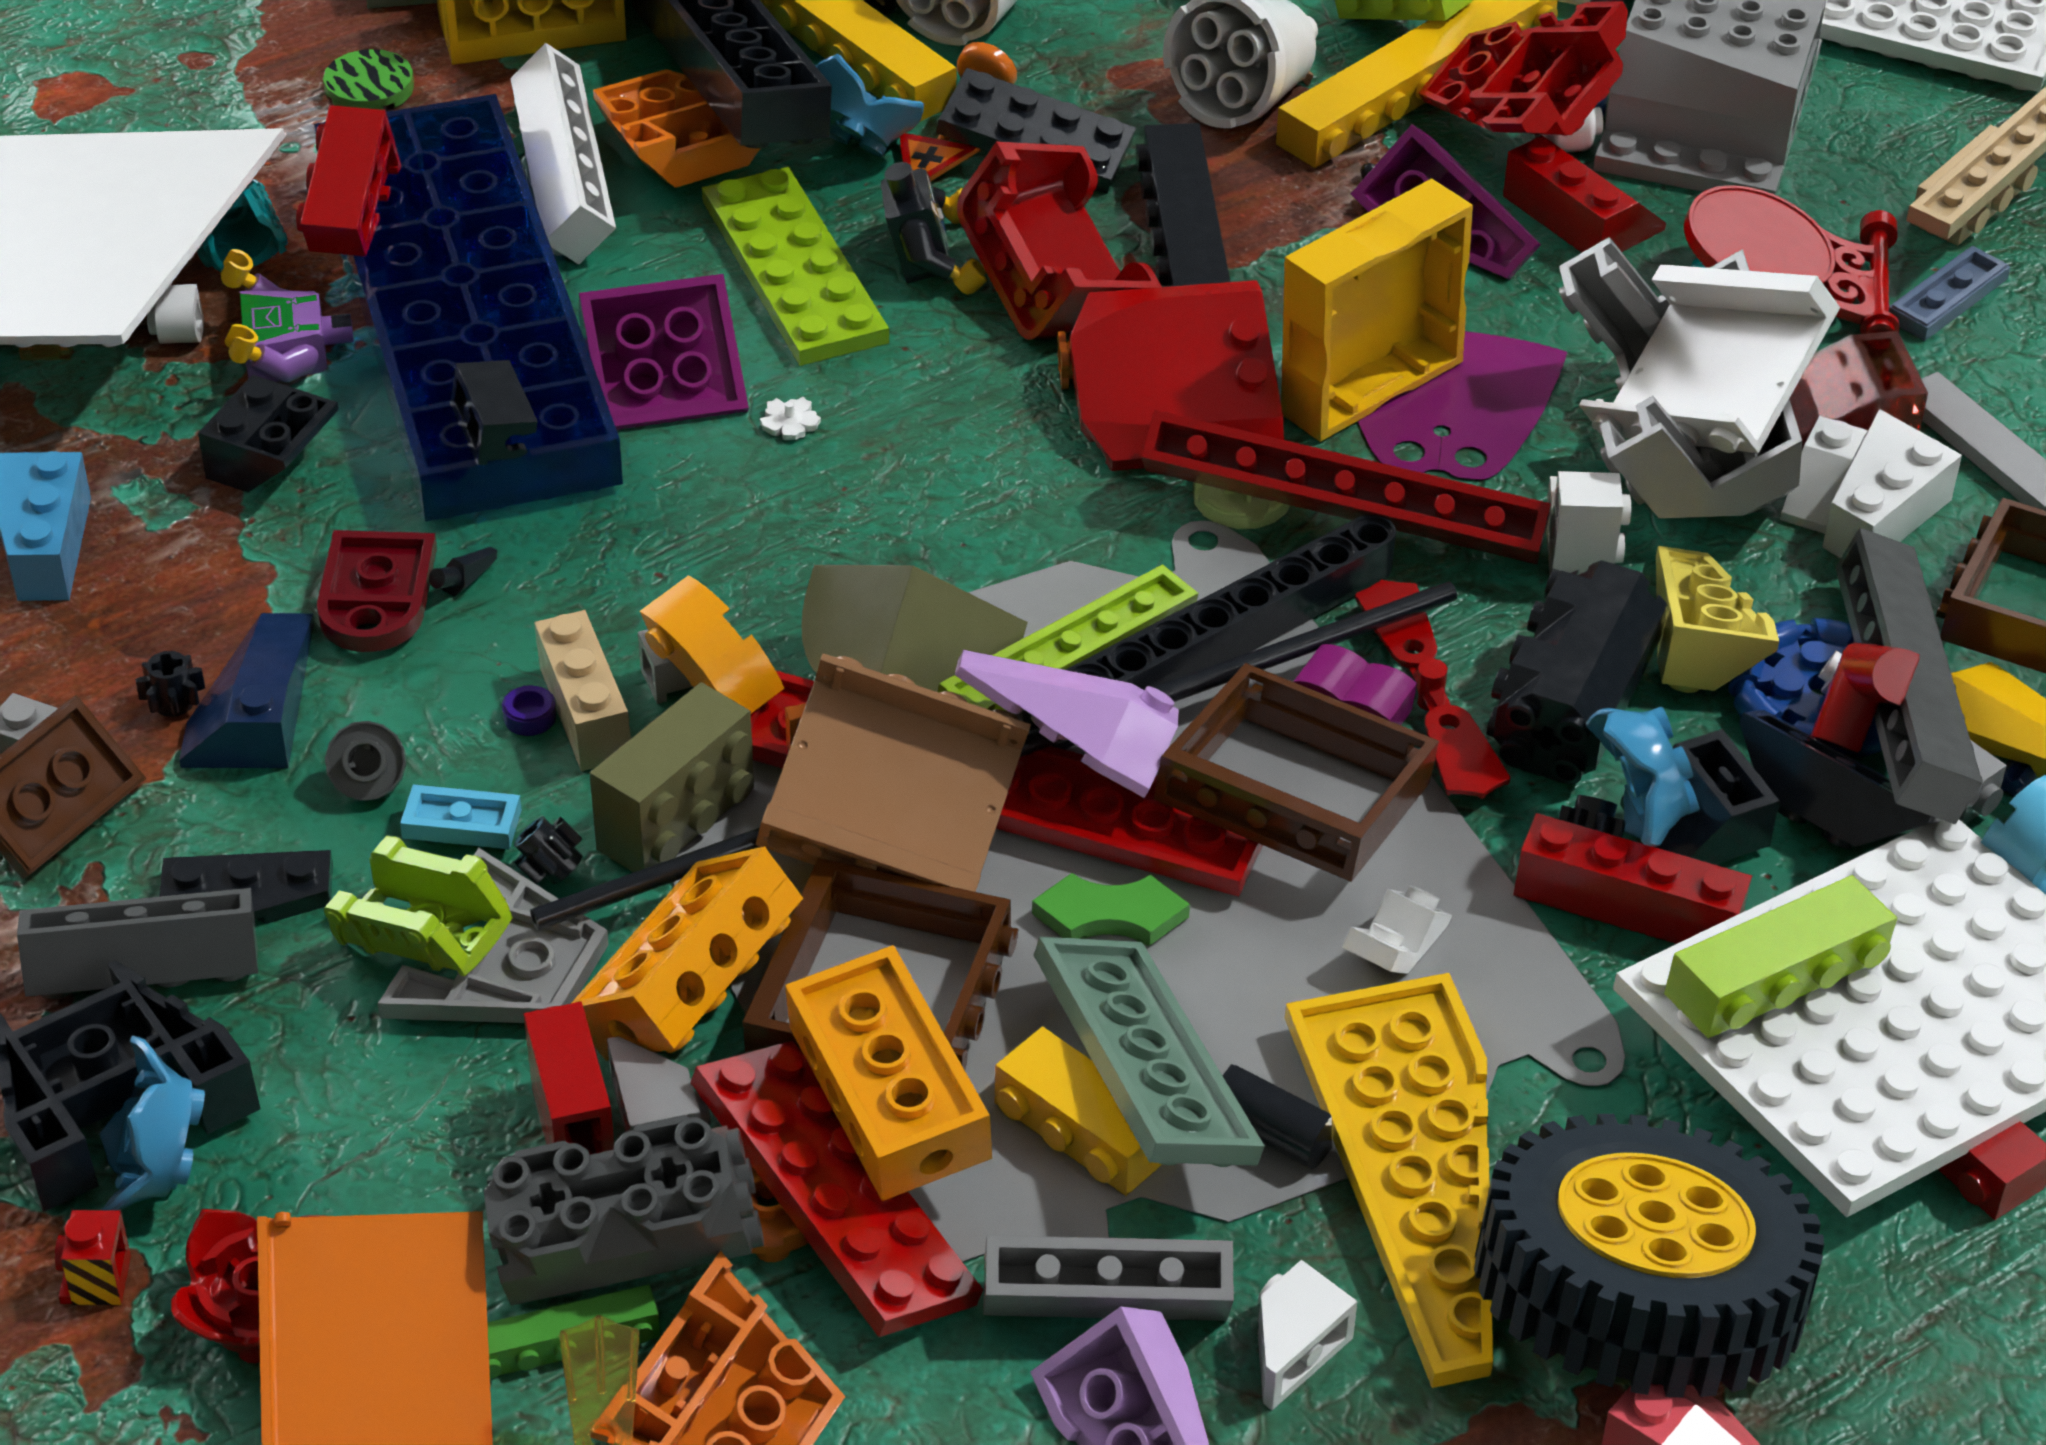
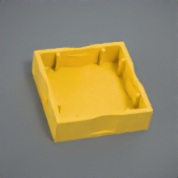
M1431 178L1285 256L1281 407L1284 417L1319 442H1322L1368 416L1391 398L1414 390L1463 362L1466 322L1464 285L1470 259L1473 211L1471 203Z

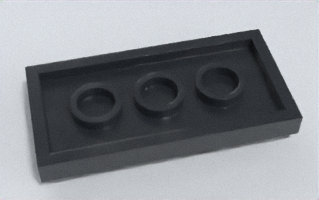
M966 68L939 118L936 133L988 152L996 142L1084 146L1098 175V183L1095 190L1108 193L1132 144L1136 127L1122 123L1115 118L1105 117L1079 108L1073 103L1062 102L1037 93L1030 88L1020 87L997 79L988 73Z

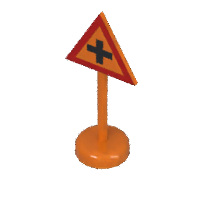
M972 42L963 48L957 58V72L960 79L966 68L978 72L988 73L997 79L1012 84L1017 80V69L1013 61L1004 51L994 45L985 42ZM908 133L900 136L903 162L910 164L912 170L920 168L927 170L930 181L981 150L969 144L949 141V137L940 134L937 139Z

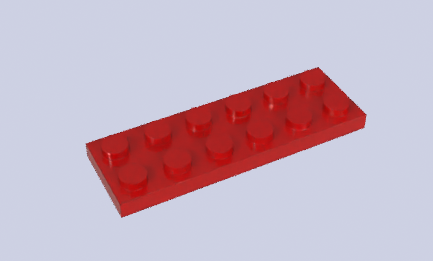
M793 1041L696 1066L690 1082L722 1126L727 1125L728 1130L739 1128L745 1158H749L751 1166L878 1337L977 1306L984 1289L911 1194L907 1191L881 1201L809 1063Z

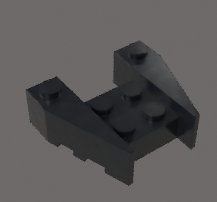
M116 960L108 963L113 986L14 1031H12L0 1013V1088L5 1110L3 1112L5 1129L19 1176L43 1212L99 1186L86 1138L80 1129L120 1111L125 1101L142 1095L146 1090L145 1088L135 1087V1080L139 1073L135 1062V1053L130 1044L132 1036L146 1040L169 1068L179 1076L192 1081V1088L205 1091L204 1105L199 1124L207 1135L261 1109L250 1061L227 1029L210 1017L203 1021L190 1013L187 1003L171 994L166 998L147 986L144 977Z

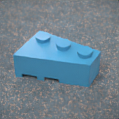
M82 452L0 453V537L17 601L70 600L91 501Z

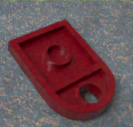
M333 530L317 600L319 624L325 637L341 648L356 652H376L390 649L412 637L421 626L430 587L429 574L433 570L437 552L436 534ZM363 624L377 625L368 630L357 629L358 626Z

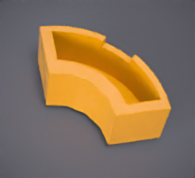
M688 575L639 611L648 629L645 633L646 641L656 655L662 659L667 658L685 675L693 687L702 682L747 708L752 714L785 688L769 658L751 634L743 640L724 618L723 615L729 612L730 608L706 586Z

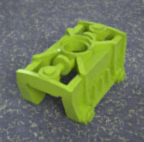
M387 835L374 849L369 858L375 888H371L362 899H358L352 893L339 890L323 909L331 932L340 945L345 946L347 943L363 946L369 954L382 951L429 963L435 971H440L443 967L456 970L460 976H466L479 964L499 940L513 918L508 903L488 873L487 865L480 857L466 854L462 860L407 848L400 838ZM387 897L409 902L411 907L403 910L386 906L383 903ZM481 920L488 922L484 928L472 927L464 932L463 928Z

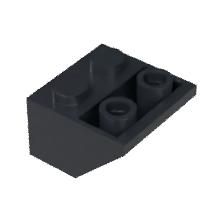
M252 375L198 432L206 479L245 492L252 491L287 468L339 410L338 402Z
M1720 729L1675 744L1673 749L1682 746L1690 762L1693 777L1687 780H1689L1696 795L1699 811L1680 818L1669 830L1661 845L1656 848L1715 865L1769 847L1780 800L1725 731ZM1623 795V796L1621 797V803H1620V805H1621V807L1624 809V801H1623V800H1624V795Z

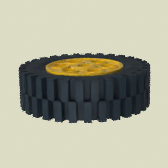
M1598 1114L1595 1125H1590L1583 1115L1568 1117L1565 1130L1555 1121H1551L1541 1125L1539 1136L1529 1130L1519 1136L1517 1146L1510 1143L1503 1151L1502 1160H1497L1493 1169L1475 1253L1474 1271L1475 1278H1480L1479 1291L1483 1300L1492 1299L1491 1313L1498 1321L1511 1319L1508 1332L1519 1342L1534 1336L1536 1338L1533 1348L1534 1353L1545 1360L1550 1359L1556 1353L1565 1356L1562 1369L1579 1376L1585 1366L1598 1371L1595 1383L1613 1388L1615 1377L1631 1380L1630 1392L1645 1395L1649 1394L1651 1384L1663 1385L1666 1397L1679 1398L1684 1397L1686 1385H1693L1700 1397L1716 1396L1720 1381L1731 1392L1746 1389L1749 1376L1757 1383H1760L1770 1377L1772 1367L1780 1370L1788 1363L1790 1353L1795 1354L1803 1333L1823 1258L1824 1236L1818 1234L1821 1224L1817 1214H1808L1810 1202L1804 1194H1791L1793 1182L1783 1173L1768 1177L1771 1165L1769 1162L1758 1155L1745 1161L1741 1158L1744 1147L1730 1140L1722 1147L1711 1144L1713 1133L1700 1128L1696 1129L1692 1137L1678 1133L1679 1122L1664 1119L1662 1129L1648 1126L1647 1116L1630 1114L1628 1125L1618 1124L1614 1114Z

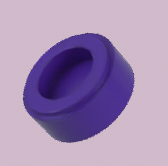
M533 685L518 687L510 691L502 702L504 724L515 734L523 736L538 735L549 730L556 721L555 698L550 691L543 687Z

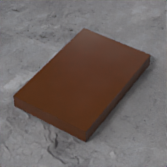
M77 694L0 754V853L22 879L33 873L146 779Z

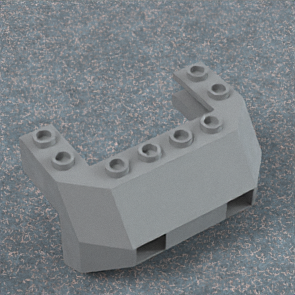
M1608 237L1559 266L1564 284L1563 287L1559 288V293L1565 306L1572 314L1579 311L1584 317L1583 321L1591 338L1597 344L1603 341L1616 356L1621 375L1616 378V384L1620 391L1670 304L1663 295L1656 296L1612 239ZM1743 249L1710 267L1749 271ZM1654 396L1635 405L1642 433L1626 441L1609 420L1600 425L1605 446L1600 448V453L1607 468L1611 473H1621L1625 478L1631 496L1637 504L1646 503L1658 518L1743 516L1763 509L1787 496L1799 486L1802 437L1790 399L1759 453L1742 451L1727 453L1717 448L1695 447Z

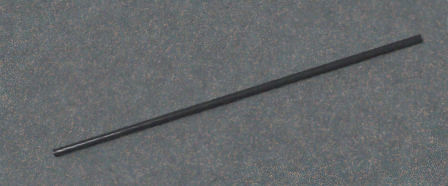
M1448 581L1165 682L1153 688L1162 691L1176 702L1226 684L1245 663L1265 670L1315 652L1321 644L1334 645L1457 600V592L1454 585ZM1040 728L1031 730L1027 735L1020 757L1067 740L1058 739V741L1053 743L1039 733ZM759 828L530 909L532 922L536 930H541L680 880L698 861L759 848L760 846L755 845Z

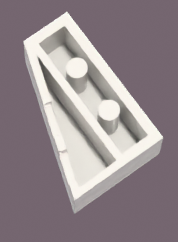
M1879 409L1831 503L1822 548L1841 558L1859 527L1901 542L1952 500L1962 455Z

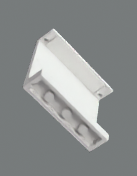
M1660 264L1652 281L1669 302L1668 309L1615 401L1611 403L1604 402L1603 399H1596V401L1582 399L1579 404L1580 408L1592 421L1593 429L1597 430L1600 435H1602L1600 425L1609 420L1623 438H1633L1642 433L1635 405L1654 396L1695 447L1717 448L1727 453H1734L1735 451L1759 453L1838 313L1840 306L1818 276Z

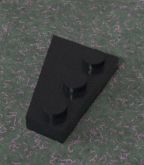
M331 850L163 858L159 897L251 888L254 919L268 924L326 907L331 901L333 860Z

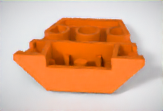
M665 69L593 90V98L599 110L618 137L645 166L675 188L749 166L760 150L748 148L744 145L741 146L684 74Z
M720 1251L689 1293L682 1309L627 1385H623L589 1431L587 1437L613 1445H814L843 1402L845 1395L797 1339H788L765 1312L768 1305L758 1294L753 1297L730 1271L733 1264Z

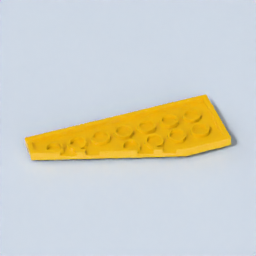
M1450 973L1286 1003L1284 1017L1320 1109L1330 1113L1332 1116V1139L1431 1387L1436 1388L1491 1376L1493 1365V1329L1490 1308L1492 1300H1483L1479 1291L1480 1278H1475L1474 1271L1475 1253L1490 1187L1489 1148L1487 1147V1057Z

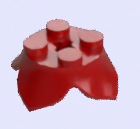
M202 1209L193 1225L186 1245L185 1259L191 1277L190 1286L179 1288L171 1299L172 1315L175 1321L186 1330L206 1340L217 1342L227 1350L238 1352L239 1357L245 1362L259 1363L257 1220L250 1215L238 1211ZM304 1215L300 1217H319L326 1215Z

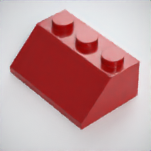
M1543 135L1508 151L1503 197L1581 253L1608 237L1623 252L1665 230V221Z

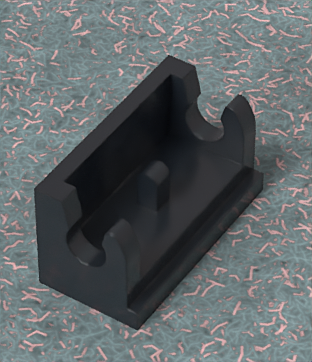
M510 360L456 363L450 404L477 465H487L488 461L516 459L527 454L528 450L523 443L505 444L506 440L513 435L524 436L536 433L538 423Z

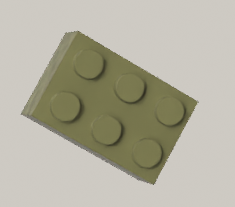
M700 682L589 772L596 850L630 871L636 872L675 858L682 848L699 834L706 833L714 825L715 821L734 804L744 801L754 788L751 711Z

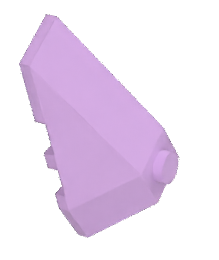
M967 650L962 651L957 661L955 676L1008 712L1020 714L1024 709L1032 715L1031 719L1040 728V734L1053 743L1058 741V739L1071 741L1085 752L1081 762L1101 775L1145 798L1159 770L1161 756L1168 749L1178 728L1179 709L1173 706L1174 701L1168 695L1150 686L1143 690L1128 682Z
M1120 1306L1030 1371L1054 1426L1068 1441H1075L1078 1445H1209L1187 1364L1161 1311Z

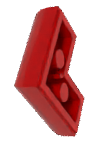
M1863 643L1847 645L1841 655L1810 736L1837 749L1857 753L1861 751L1878 704L1886 703L1900 706L1903 703L1920 660V654L1897 647Z

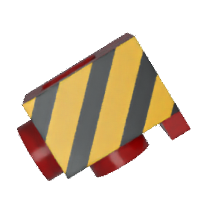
M72 1210L70 1219H68L64 1227L65 1235H58L55 1245V1267L58 1272H64L58 1296L60 1304L121 1305L131 1259L121 1210Z

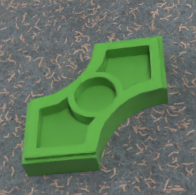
M1071 873L1032 900V914L1063 938L1086 939L1096 935L1111 934L1133 938L1146 946L1152 945L1188 919L1190 913V904L1151 874L1129 884L1102 885L1089 882Z

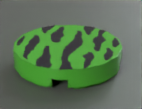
M364 49L347 53L335 59L325 69L323 84L327 99L330 97L334 106L384 110L383 106L394 103V108L402 105L412 95L414 76L409 62L399 54L386 50Z

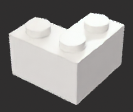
M1558 471V476H1550L1546 502L1551 503L1550 517L1546 529L1550 574L1553 569L1568 573L1579 570V575L1586 572L1591 564L1600 560L1612 564L1623 563L1625 535L1620 533V527L1630 523L1631 496L1630 494H1622L1620 473Z

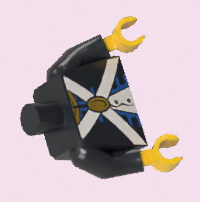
M899 162L889 166L885 171V178L881 181L885 218L906 283L934 276L943 280H947L950 277L962 293L967 295L975 293L987 282V278L984 276L986 271L983 265L973 258L968 260L961 268L955 265V258L950 257L943 216L944 213L946 218L953 224L960 223L957 215V203L963 188L947 197L944 190L932 186L927 170L922 168L912 170L911 165L906 162Z

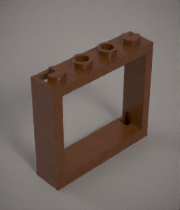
M2002 497L1993 517L1983 516L1976 538L1972 537L1968 545L1963 563L1959 562L1950 589L1945 588L1942 602L1936 613V617L1944 619L1940 637L1942 641L2046 673V621L1978 600L2002 551L2046 564V511Z
M1245 663L1161 756L1154 800L1352 882L1429 785L1439 741ZM1250 679L1263 683V686L1255 683L1251 688L1248 687ZM1246 719L1394 779V782L1361 823H1358L1208 760L1240 723ZM1340 837H1341V838H1344V839H1346V840H1348V841H1351V842L1349 843V842H1347V841H1344V840L1340 839Z
M818 858L802 891L803 900L794 909L790 917L791 922L784 930L743 1019L745 1053L793 1041L802 1052L790 1030V1024L786 1023L789 1016L785 985L808 976L836 912L980 943L944 1031V1035L965 1070L968 1058L966 1048L969 1040L977 1041L982 1032L985 1018V1008L983 1006L986 998L994 999L999 990L1002 976V967L1000 965L1004 956L1011 957L1016 947L1018 929L1011 927V899Z

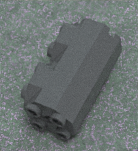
M686 1115L636 1125L633 1130L623 1133L614 1144V1150L591 1155L581 1145L577 1143L569 1144L566 1141L518 1150L512 1156L502 1159L493 1169L492 1176L487 1178L488 1185L484 1188L492 1249H498L503 1264L497 1266L500 1283L511 1306L712 1263L720 1251L728 1259L752 1254V1248L764 1246L759 1214L757 1210H754L751 1194L756 1193L754 1177L749 1158H745L739 1128L728 1130L726 1125L711 1129L707 1122L697 1117L689 1118Z

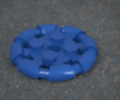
M1812 618L1810 624L1796 625L1793 619L1775 623L1779 638L1778 650L1728 682V690L1735 697L1733 704L1739 716L1742 717L1743 712L1765 710L1793 727L1811 735L1826 697L1825 694L1819 695L1812 690L1822 689L1826 683L1818 675L1833 653L1837 650L1842 654L1847 645L1854 643L1850 623L1826 618ZM1874 717L1861 751L1857 753L1834 749L1845 755L1851 754L1854 759L1882 751Z

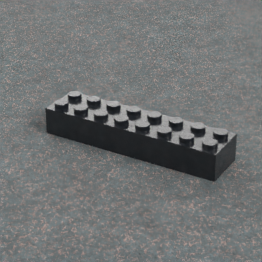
M632 0V7L741 146L760 149L767 147L769 143L788 141L793 144L802 145L811 143L813 139L829 138L832 85L760 0Z

